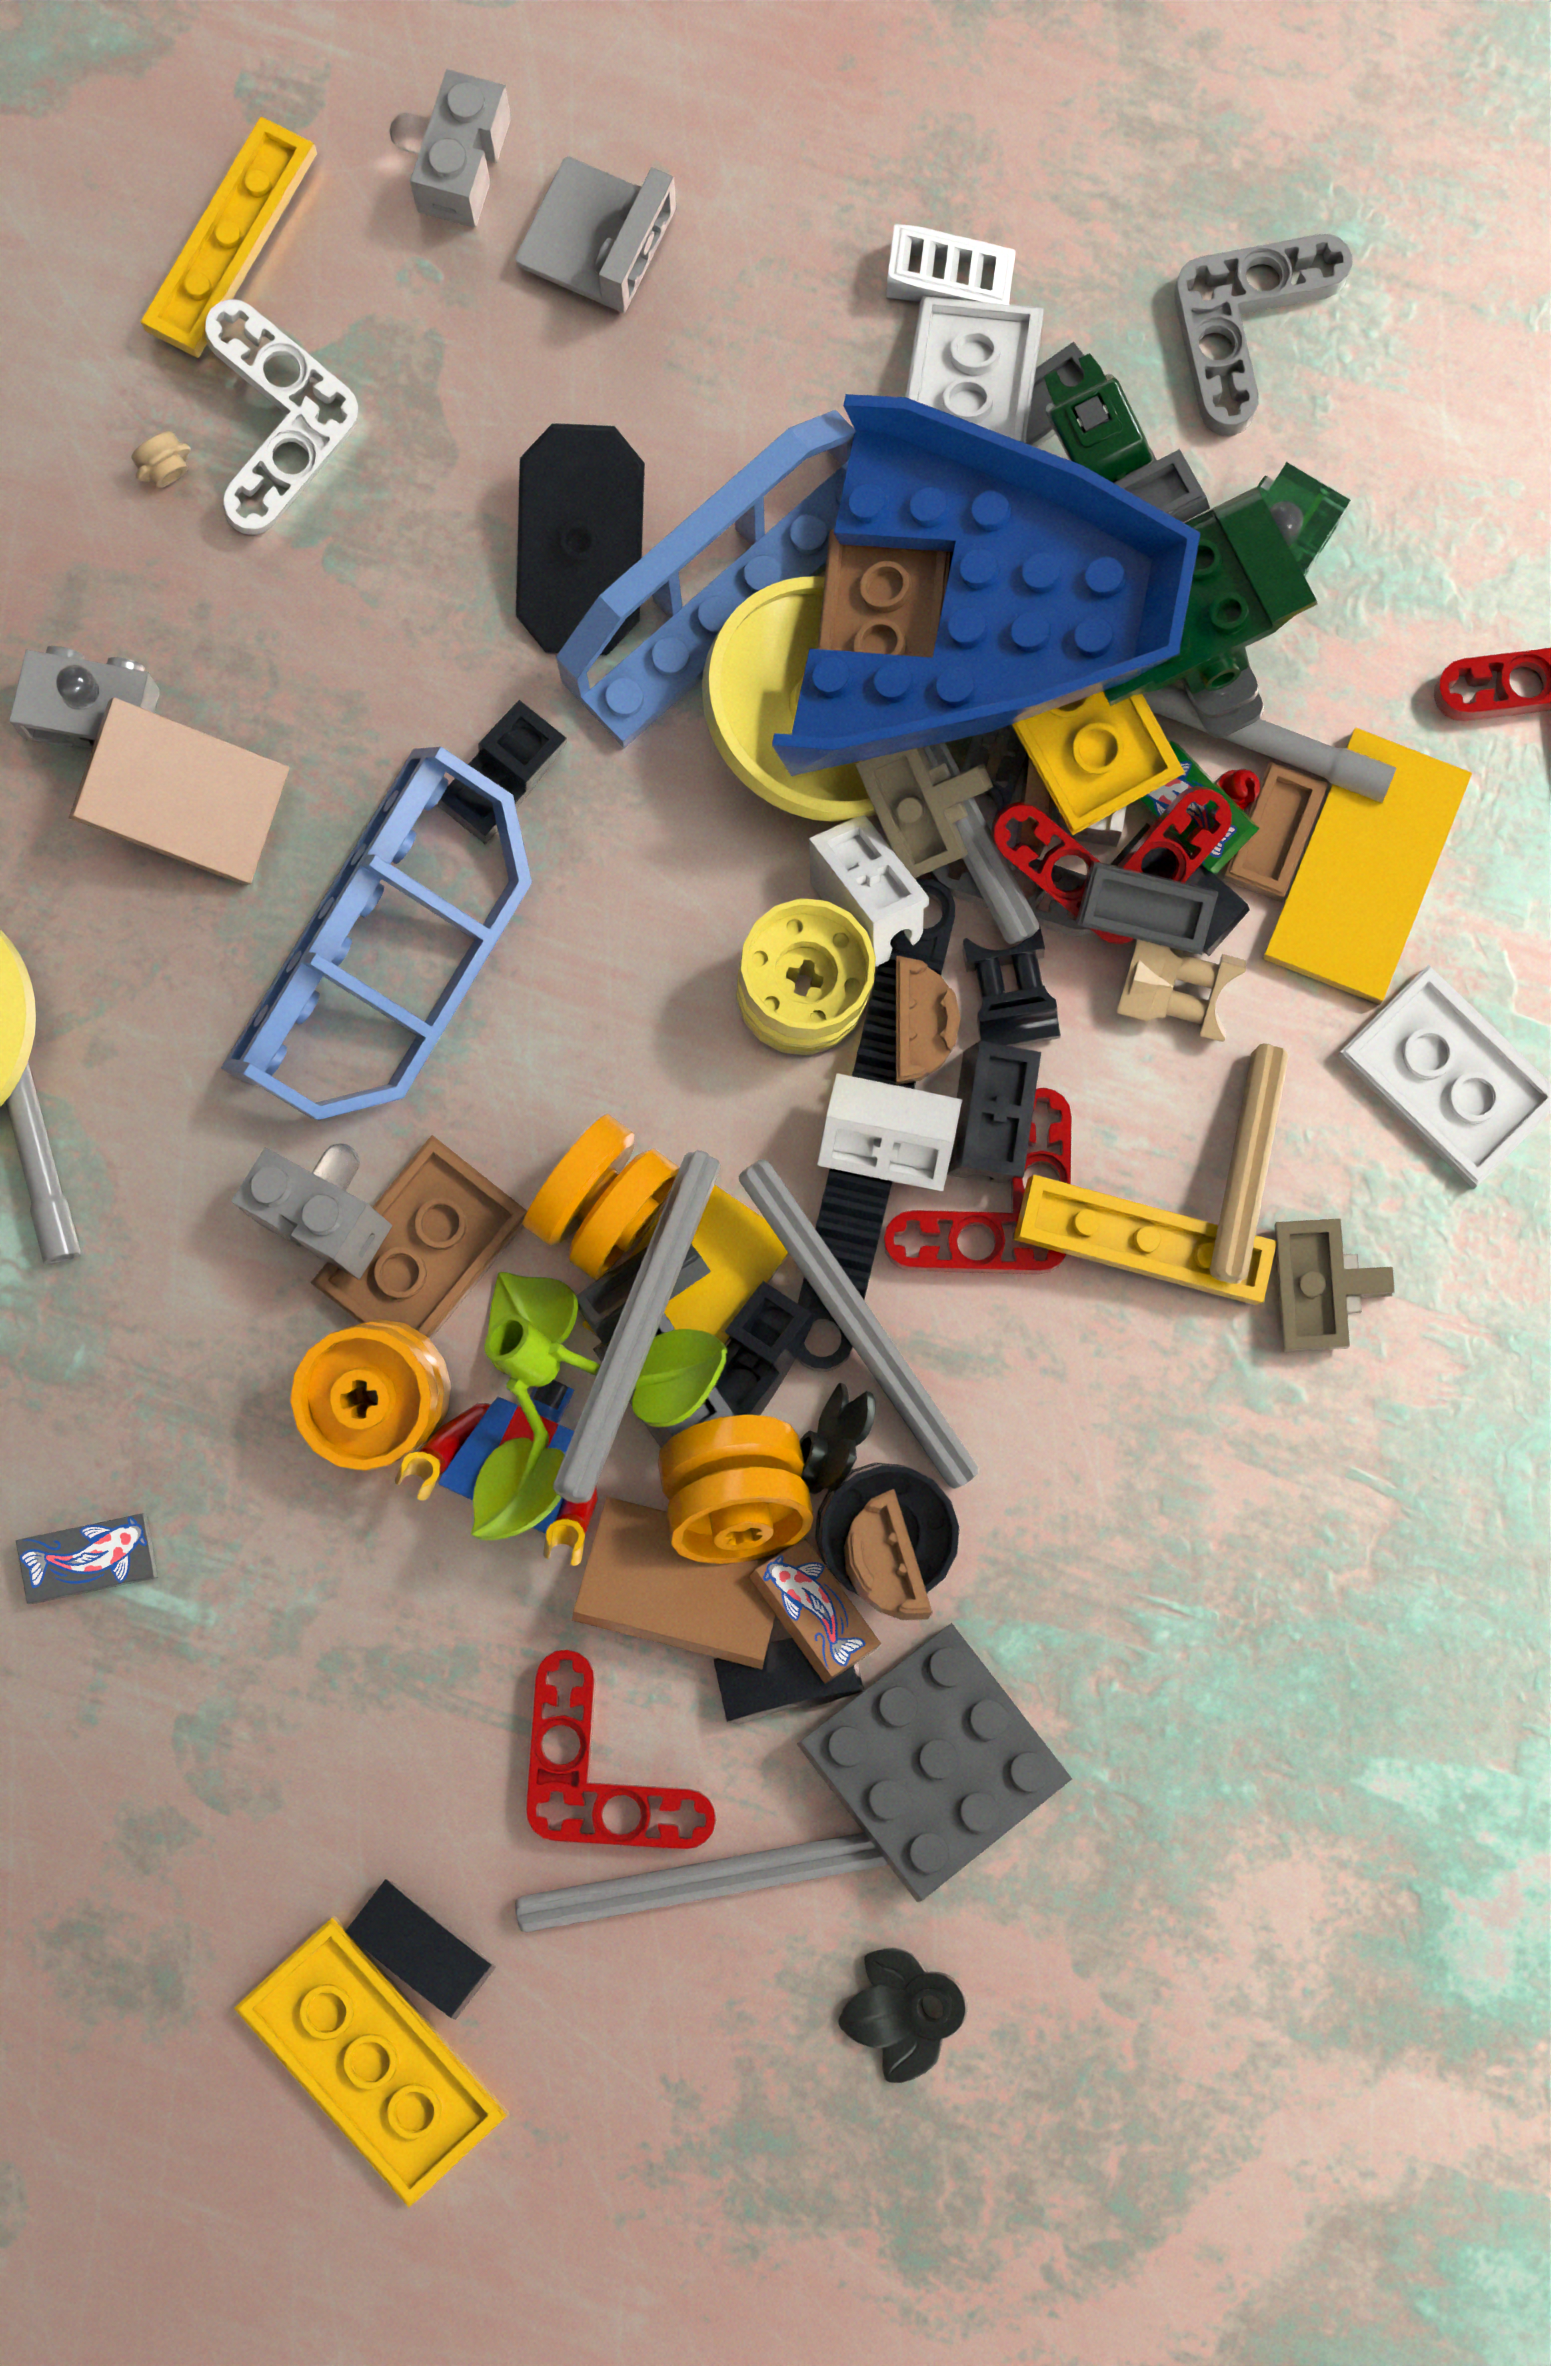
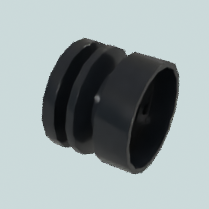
M874 1462L852 1469L839 1486L827 1491L817 1510L815 1539L823 1563L847 1590L858 1595L846 1573L844 1545L851 1524L872 1498L894 1489L926 1593L945 1579L957 1555L959 1524L951 1500L933 1479L907 1466Z

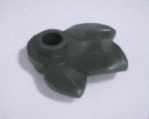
M839 1383L821 1413L817 1433L808 1431L799 1441L804 1463L801 1478L807 1485L809 1493L818 1494L824 1488L832 1490L839 1486L849 1475L857 1459L856 1446L867 1438L874 1423L876 1400L873 1393L865 1391L859 1397L849 1402L846 1385Z
M898 1948L876 1950L866 1954L864 1957L865 1969L872 1987L861 1991L847 2003L842 2010L838 2024L854 2041L872 2048L883 2047L882 2066L885 2080L891 2083H902L925 2074L937 2063L941 2052L942 2040L955 2033L962 2026L966 2018L967 1998L963 1988L954 1978L941 1972H927L912 1953ZM925 1996H934L941 2001L943 2014L940 2018H932L925 2013L923 2009V1999Z

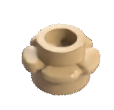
M171 431L150 438L141 444L131 456L138 468L136 478L139 481H153L156 487H164L175 482L188 470L185 461L188 459V454L191 451L189 445L185 443L180 444L174 432Z

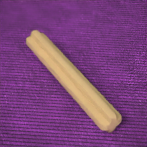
M1259 1044L1257 1049H1254L1251 1053L1210 1266V1273L1213 1278L1232 1284H1238L1248 1276L1289 1058L1284 1048L1271 1044Z

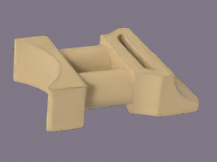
M1137 940L1117 1013L1144 1021L1154 1018H1165L1166 1015L1195 1022L1201 1024L1200 1036L1223 1042L1225 1040V1028L1216 1011L1217 998L1228 982L1245 973L1246 961L1222 954L1219 964L1183 955V951L1176 948ZM1176 979L1210 988L1209 999L1174 991Z

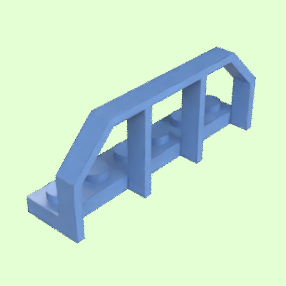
M836 410L792 426L781 434L600 594L557 654L556 660L562 683L623 748L627 747L703 679V670L712 642L726 620L740 604L754 593L771 584L792 578L819 576L826 569L830 529H835L854 434L856 433V430ZM828 451L842 466L765 534L764 496L804 460ZM735 522V529L751 547L682 607L679 571ZM653 595V602L670 619L590 689L587 672L625 619Z
M441 746L413 749L221 1069L243 1082L258 1085L301 1113L316 1120L403 1099L532 884L513 795ZM445 772L492 802L509 882L483 925L391 865V862L398 864L411 849L416 838V832L411 829L423 809L431 810L444 794L448 785V779L443 777ZM381 879L474 939L425 1022L338 967L351 947L352 939L347 937L359 915L362 917L368 916L383 894L384 886L379 883ZM325 977L416 1035V1038L387 1085L314 1103L275 1079L272 1075L281 1065L287 1052V1047L282 1043L294 1023L301 1025L314 1010L320 996L319 992L315 991V988L321 978Z

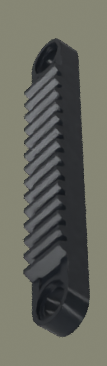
M917 879L916 881L928 897L934 899L940 905L942 917L935 926L923 929L919 941L914 945L907 939L904 930L899 931L891 939L892 951L889 961L878 965L852 1072L853 1077L896 1085V956L921 960L928 965V968L940 976L942 975L955 919V902L951 892L943 884L935 880ZM916 1082L896 1086L915 1089ZM830 1168L815 1230L865 1301L893 1181ZM804 1276L798 1304L814 1315L815 1320L813 1323L827 1321L834 1324L840 1332L841 1344L836 1352L826 1357H818L811 1354L805 1344H803L796 1359L804 1367L813 1371L828 1372L839 1368L848 1360L853 1346Z

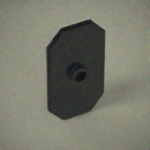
M552 423L520 457L516 617L546 653H559L599 595L642 558L645 463L615 426ZM640 606L625 619L600 655H608L639 623Z

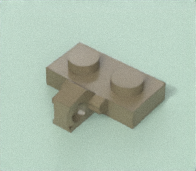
M922 747L863 760L855 764L893 852L914 878L969 854L955 822L968 816L963 801L982 794L993 787L984 764L951 777L946 763L931 768Z
M1341 1218L1276 1222L1274 1228L1275 1241H1277L1276 1256L1283 1352L1348 1349L1350 1346L1348 1314L1362 1312L1361 1298L1392 1296V1293H1395L1393 1267L1359 1268L1358 1254H1343Z

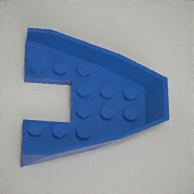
M845 395L843 406L856 433L853 438L834 534L839 544L953 552L933 657L809 648L792 734L774 733L772 742L774 750L791 776L988 733L1127 683L1179 654L1200 539L1199 531L1083 465L907 397Z

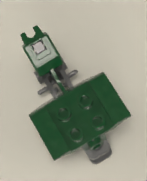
M1089 353L1078 359L1084 375L1083 380L1078 385H1064L1056 371L1044 376L1052 401L1046 406V413L1068 459L1115 483L1157 460L1149 447L1119 381L1112 374L1105 375L1100 365ZM1256 487L1184 522L1200 532V539L1179 654L1127 683L1103 691L1110 707L1131 696L1157 691L1180 680L1205 731L1214 738L1226 737L1261 718L1264 706L1258 693L1259 687L1256 677L1250 668L1245 647L1275 633L1295 615L1318 603L1267 504Z

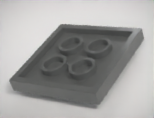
M952 1623L797 1743L798 1747L917 1903L923 1901L1072 1780L1068 1772Z

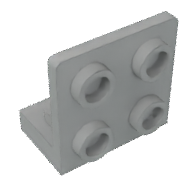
M572 157L564 158L516 254L517 266L625 313L676 210L674 177L651 167L641 187Z

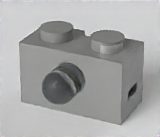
M446 69L431 118L412 113H403L392 121L390 137L394 145L401 150L418 154L410 184L419 213L476 228L490 186L486 161L497 163L511 121L505 85Z
M48 646L46 653L26 649L9 721L24 739L67 747L77 745L93 748L108 701L111 698H118L155 713L160 689L150 673L145 671V666L130 659L110 657L107 664L84 660V655L80 652L60 646Z
M342 1143L328 1147L312 1172L265 1147L231 1201L261 1226L299 1247L301 1244L304 1245L320 1259L358 1280L362 1277L393 1226L368 1203L346 1192L358 1172L360 1160L357 1152L351 1146Z

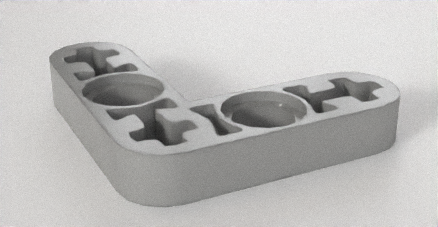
M1317 234L1198 257L1189 261L1181 269L1174 290L1175 304L1200 415L1204 424L1212 432L1222 436H1233L1243 432L1251 424L1259 404L1257 385L1240 314L1323 299L1337 294L1344 287L1352 267V253L1348 245L1339 237L1331 234ZM1316 255H1323L1326 264L1336 263L1330 277H1323L1319 268L1308 269L1312 267ZM1289 259L1295 261L1294 271L1301 270L1296 285L1291 284L1292 265ZM1266 264L1277 271L1280 277V284L1270 291H1259L1249 284L1246 272L1252 266ZM1229 271H1235L1234 289L1237 296L1231 295L1232 284L1226 285ZM1204 278L1207 287H1216L1211 300H1202V296L1198 291L1189 292L1193 289L1195 279ZM1209 333L1223 334L1231 341L1233 353L1223 360L1207 358L1199 347L1200 339ZM1229 374L1231 375L1228 387L1232 400L1243 401L1236 416H1229L1225 407H1215L1219 403L1222 394L1220 378Z

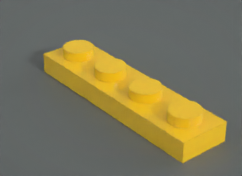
M260 116L140 321L145 332L199 358L207 344L205 337L206 317L211 308L216 304L234 298L314 160L317 151L313 142Z
M1032 1175L1027 1179L1013 1239L1252 1305L1264 1303L1277 1244L1275 1240L1255 1235L1248 1276L1238 1284L1220 1281L1213 1278L1210 1273L1218 1230L1217 1224L1038 1175Z

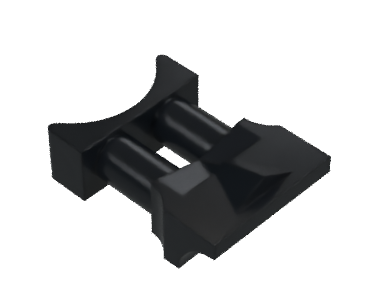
M1039 926L1034 935L1025 939L1017 946L1005 950L986 949L965 938L963 940L962 952L966 972L976 970L982 1000L981 1009L977 1014L980 1041L1013 1047L1060 1038L1056 999L1043 986L1038 959L1044 958L1045 953L1041 927ZM1013 964L1018 987L1017 991H1005L1001 966Z

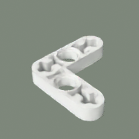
M229 299L216 304L211 308L206 317L205 337L208 347L220 360L287 415L230 482L224 493L223 510L228 523L233 529L242 534L257 535L265 533L277 522L351 434L357 421L358 404L355 395L344 383L257 310L241 300ZM239 318L246 321L244 335L257 347L264 336L271 341L259 350L253 366L244 362V360L250 357V348L236 338L230 340L228 344L221 341L222 326L219 323L221 320L225 319L231 324ZM279 355L293 359L300 371L297 381L291 386L284 388L271 384L266 379L263 371L266 362L272 357ZM310 377H314L319 381L313 387V394L322 402L330 404L336 398L343 403L340 415L345 421L341 424L333 419L329 420L325 425L317 421L319 407L307 396L303 399L300 407L292 402L303 394ZM286 442H294L301 445L307 451L309 463L306 468L300 473L293 475L280 471L275 466L272 458L275 449L279 445ZM262 467L273 483L288 490L281 496L273 485L263 498L262 507L266 514L260 517L258 514L251 513L245 519L238 514L241 502L236 496L242 492L246 496L251 497L263 485L264 477L255 474L258 468Z

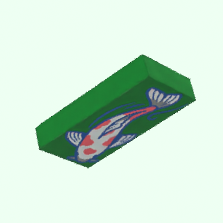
M1170 740L1169 744L1185 774L1141 797L1140 800L1159 818L1174 799L1188 788L1195 786L1208 787L1221 794L1229 803L1231 809V826L1225 837L1202 862L1208 871L1217 874L1260 828L1179 744ZM1212 800L1204 806L1198 805L1195 802L1188 806L1186 812L1190 814L1192 820L1181 834L1177 833L1172 825L1168 827L1191 853L1197 846L1185 839L1198 826L1210 830L1216 822L1210 815L1211 809L1215 806Z

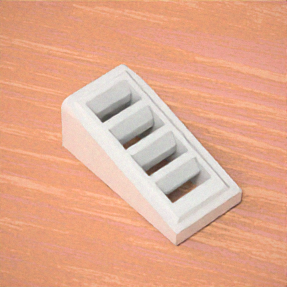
M895 224L886 298L921 302L922 296L1009 304L1015 250L922 227ZM910 255L922 257L920 274L908 271ZM934 258L946 259L944 280L932 277ZM959 261L971 263L968 285L956 283ZM983 264L995 266L992 291L980 288Z

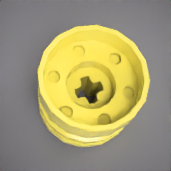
M800 898L774 906L754 923L743 944L736 988V1000L743 1022L761 1042L782 1053L812 1055L834 1048L853 1033L865 1010L874 983L876 956L867 931L850 912L828 901ZM800 975L812 978L806 996L794 993L795 984Z

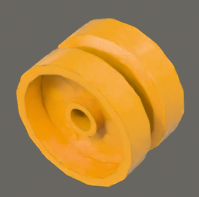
M609 1114L600 1117L569 1149L537 1193L522 1223L526 1229L549 1246L563 1242L578 1229L569 1247V1260L595 1281L603 1277L642 1236L670 1193L680 1167L654 1148L637 1155L625 1166L633 1152L635 1136L631 1130Z
M376 1319L330 1333L311 1347L294 1373L290 1402L297 1429L315 1453L336 1466L366 1471L391 1465L408 1454L413 1453L429 1441L448 1414L451 1383L444 1358L427 1336L406 1323ZM376 1390L378 1403L373 1402L368 1397L367 1391Z
M747 1414L719 1417L695 1424L672 1436L659 1450L658 1469L662 1492L669 1500L666 1516L671 1545L679 1555L697 1562L716 1564L752 1561L776 1554L798 1543L811 1530L814 1519L809 1489L801 1478L804 1463L799 1437L793 1427L786 1422L768 1416Z

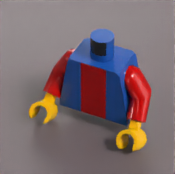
M553 1379L543 1387H534L530 1398L549 1435V1442L546 1448H556L566 1454L574 1431L559 1423L575 1390ZM497 1397L492 1404L477 1403L441 1426L419 1452L408 1454L401 1463L395 1483L399 1485L407 1475L421 1477L424 1483L416 1498L426 1500L430 1497L438 1476L442 1474L439 1485L473 1501L476 1480L488 1456L496 1448L514 1438H527L533 1442V1430L521 1406L501 1397ZM597 1485L588 1502L573 1503L562 1497L551 1513L532 1527L546 1534L543 1556L546 1559L550 1558L551 1549L554 1546L566 1544L573 1548L571 1565H579L582 1560L585 1533L598 1501Z

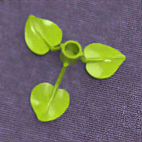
M499 1272L490 1309L488 1335L484 1346L485 1353L499 1371L511 1376L506 1384V1388L516 1396L533 1430L534 1440L532 1442L527 1438L521 1437L505 1442L488 1456L481 1467L474 1487V1524L471 1535L479 1540L505 1539L529 1530L546 1518L562 1498L554 1492L553 1485L565 1453L556 1448H546L549 1442V1435L527 1389L532 1386L543 1387L549 1384L559 1372L560 1361L594 1376H597L601 1365L567 1350L561 1344L568 1338L575 1325L578 1299L575 1292L567 1284L557 1279L524 1277L507 1272ZM694 1329L672 1330L654 1337L634 1388L636 1390L632 1398V1409L635 1415L643 1422L654 1427L672 1426L690 1417L707 1399L723 1370L727 1353L725 1345L716 1336Z

